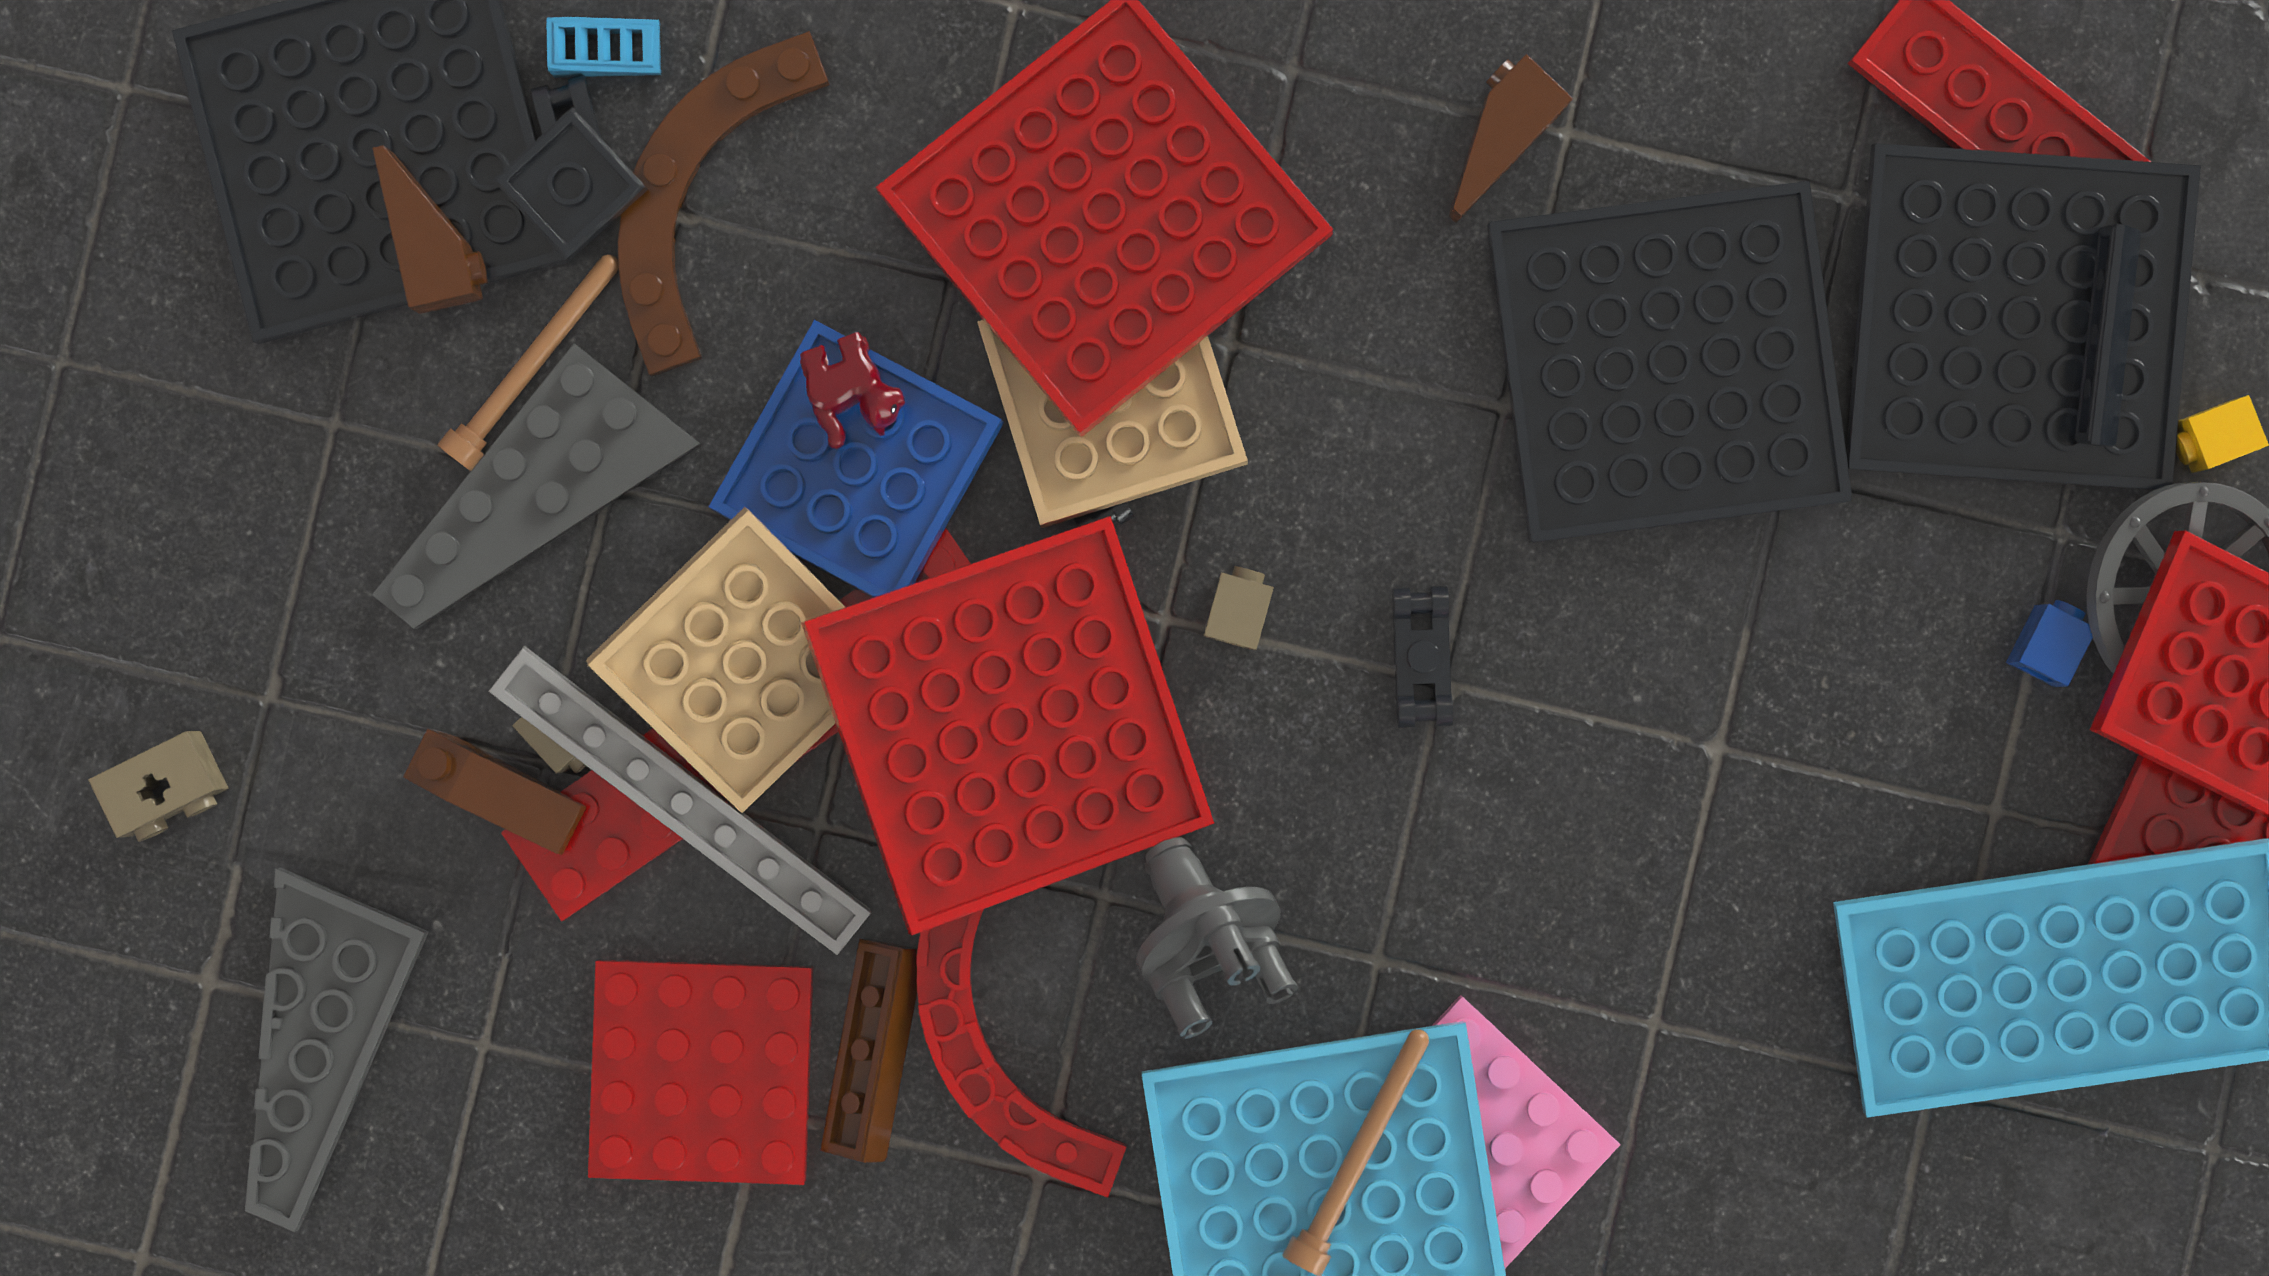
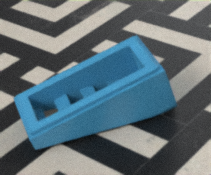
M547 17L546 19L547 67L554 78L577 77L581 75L585 77L661 75L659 20L590 17ZM642 33L643 61H633L632 34ZM611 34H620V61H611ZM566 35H575V60L566 59ZM588 35H597L598 60H589Z

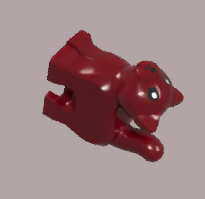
M859 332L837 340L842 360L833 365H828L823 345L806 350L800 354V363L803 374L806 377V390L809 402L812 405L817 422L828 434V445L833 449L842 447L846 437L845 429L836 414L860 403V411L865 421L876 433L883 436L885 435V427L896 421L900 408L905 404V398L900 388L888 386L881 381L879 371L868 355L870 347L866 336L863 337Z

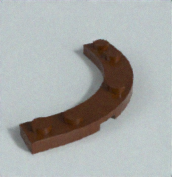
M810 31L745 55L709 75L689 91L666 115L652 134L636 164L633 174L648 190L621 214L618 237V264L622 295L630 324L648 373L652 377L702 359L684 310L675 271V224L679 208L682 207L689 186L701 167L700 163L710 149L743 122L775 105L830 85Z

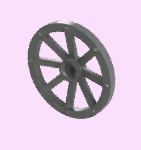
M2184 482L2167 485L2142 496L2117 517L2105 533L2096 550L2090 568L2086 595L2088 621L2094 643L2104 663L2113 674L2125 648L2116 625L2114 605L2144 604L2150 587L2114 588L2121 559L2127 547L2133 541L2156 574L2165 555V552L2146 524L2160 513L2175 506L2188 503L2183 530L2202 538L2208 503H2213L2234 512L2248 523L2243 530L2221 549L2240 558L2261 540L2269 555V509L2264 504L2244 491L2218 483Z

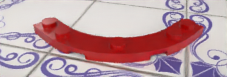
M984 909L920 932L916 959L918 1010L925 1040L934 1064L951 1095L964 1113L989 1137L996 1141L998 1146L1013 1157L1051 1177L1108 1198L1127 1144L1074 1125L1040 1107L1010 1080L995 1060L985 1041L978 1023L971 985V961L974 940Z

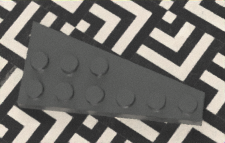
M574 343L374 591L372 596L413 629H419L472 595V592L498 575L506 573L535 551L554 542L614 503L616 499L662 472V469L682 456L688 455L701 447L702 444Z
M276 868L274 888H276L274 917H271L269 938H272L269 973L266 974L258 1058L261 1059L259 1087L256 1088L254 1109L257 1110L254 1143L250 1147L245 1211L292 1232H296L301 1228L429 931L288 870Z

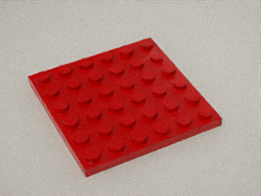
M1110 0L876 186L878 194L1080 437H1083L1333 235V228L1139 0Z
M1111 516L801 622L904 923L910 935L918 934L1155 846L1167 839L1179 837L1214 824Z

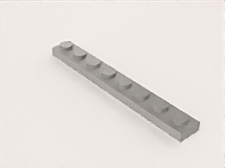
M526 646L520 650L490 688L489 692L836 955L840 953L871 914L869 907L744 812L741 813L727 799Z

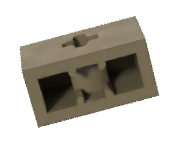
M185 731L88 779L116 838L135 835L138 842L147 840L167 830L169 827L165 820L184 811L186 817L190 818L216 806L217 802L214 796L229 789L201 731ZM159 780H167L170 788L163 792L164 798H156L153 790L160 786Z

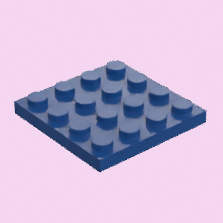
M814 320L712 499L709 508L719 515L732 520L746 506L793 555L873 598L915 583L1004 423L1001 418L870 349L868 355L877 367L881 381L888 386L900 388L905 398V404L900 408L896 421L885 427V435L883 436L876 433L865 421L860 411V403L836 414L845 429L846 437L842 447L839 449L831 448L828 445V434L817 422L807 396L806 377L802 371L800 354L806 350L823 345L828 365H833L842 360L837 340L845 336Z

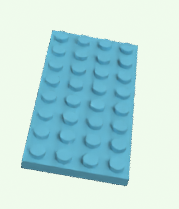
M2269 838L1833 902L1863 1113L1867 1118L2269 1060Z

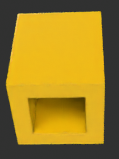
M2249 395L2227 401L2178 421L2175 452L2184 465H2189L2192 473L2213 468L2269 446Z

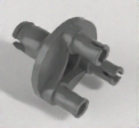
M1174 837L1158 843L1145 854L1146 863L1144 865L1146 874L1151 877L1153 888L1165 913L1163 923L1146 938L1139 948L1136 963L1143 978L1149 982L1156 998L1164 1000L1178 1028L1180 1037L1187 1039L1203 1033L1212 1025V1019L1207 1015L1193 987L1196 980L1223 970L1229 985H1239L1241 980L1238 974L1241 972L1245 982L1253 977L1256 978L1264 994V999L1268 1004L1279 1003L1293 995L1292 991H1297L1298 985L1292 979L1278 952L1280 942L1273 930L1280 920L1281 910L1273 894L1269 890L1260 887H1242L1227 891L1214 887L1200 860L1190 849L1192 845L1182 837Z

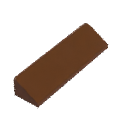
M859 938L820 1151L863 1163L883 1162L886 1160L917 996L916 959L918 949Z

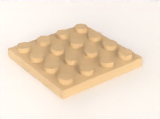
M985 321L977 322L1041 528L1248 464L1208 336L1083 437H1080Z
M745 506L589 656L586 662L601 679L736 809L743 813L836 723L801 622L842 609L845 606Z

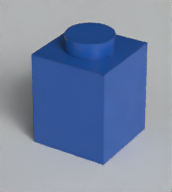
M2055 600L2053 605H2035L2006 663L2053 687L2069 686L2093 638L2089 624L2083 621L2086 613L2060 600Z

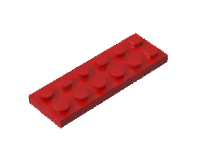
M1898 0L1847 63L1954 149L2151 162L1950 0Z

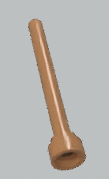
M607 254L597 261L466 426L461 423L455 431L450 428L437 446L470 471L473 470L484 456L481 450L487 442L483 439L617 273L619 264L615 256Z
M1416 1029L1409 1033L1308 1230L1302 1229L1298 1238L1295 1236L1291 1237L1282 1255L1288 1261L1312 1274L1322 1276L1331 1258L1327 1254L1331 1243L1327 1240L1429 1044V1037L1425 1031Z

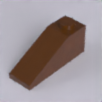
M1527 54L1516 65L1507 59L1486 81L1492 90L1483 102L1449 213V217L1455 223L1469 211L1573 100Z
M383 145L373 147L408 307L422 314L483 300L480 285L487 283V273L481 253L479 251L472 252L468 242L393 152Z
M428 728L403 778L445 801L559 855H563L587 807L457 736Z

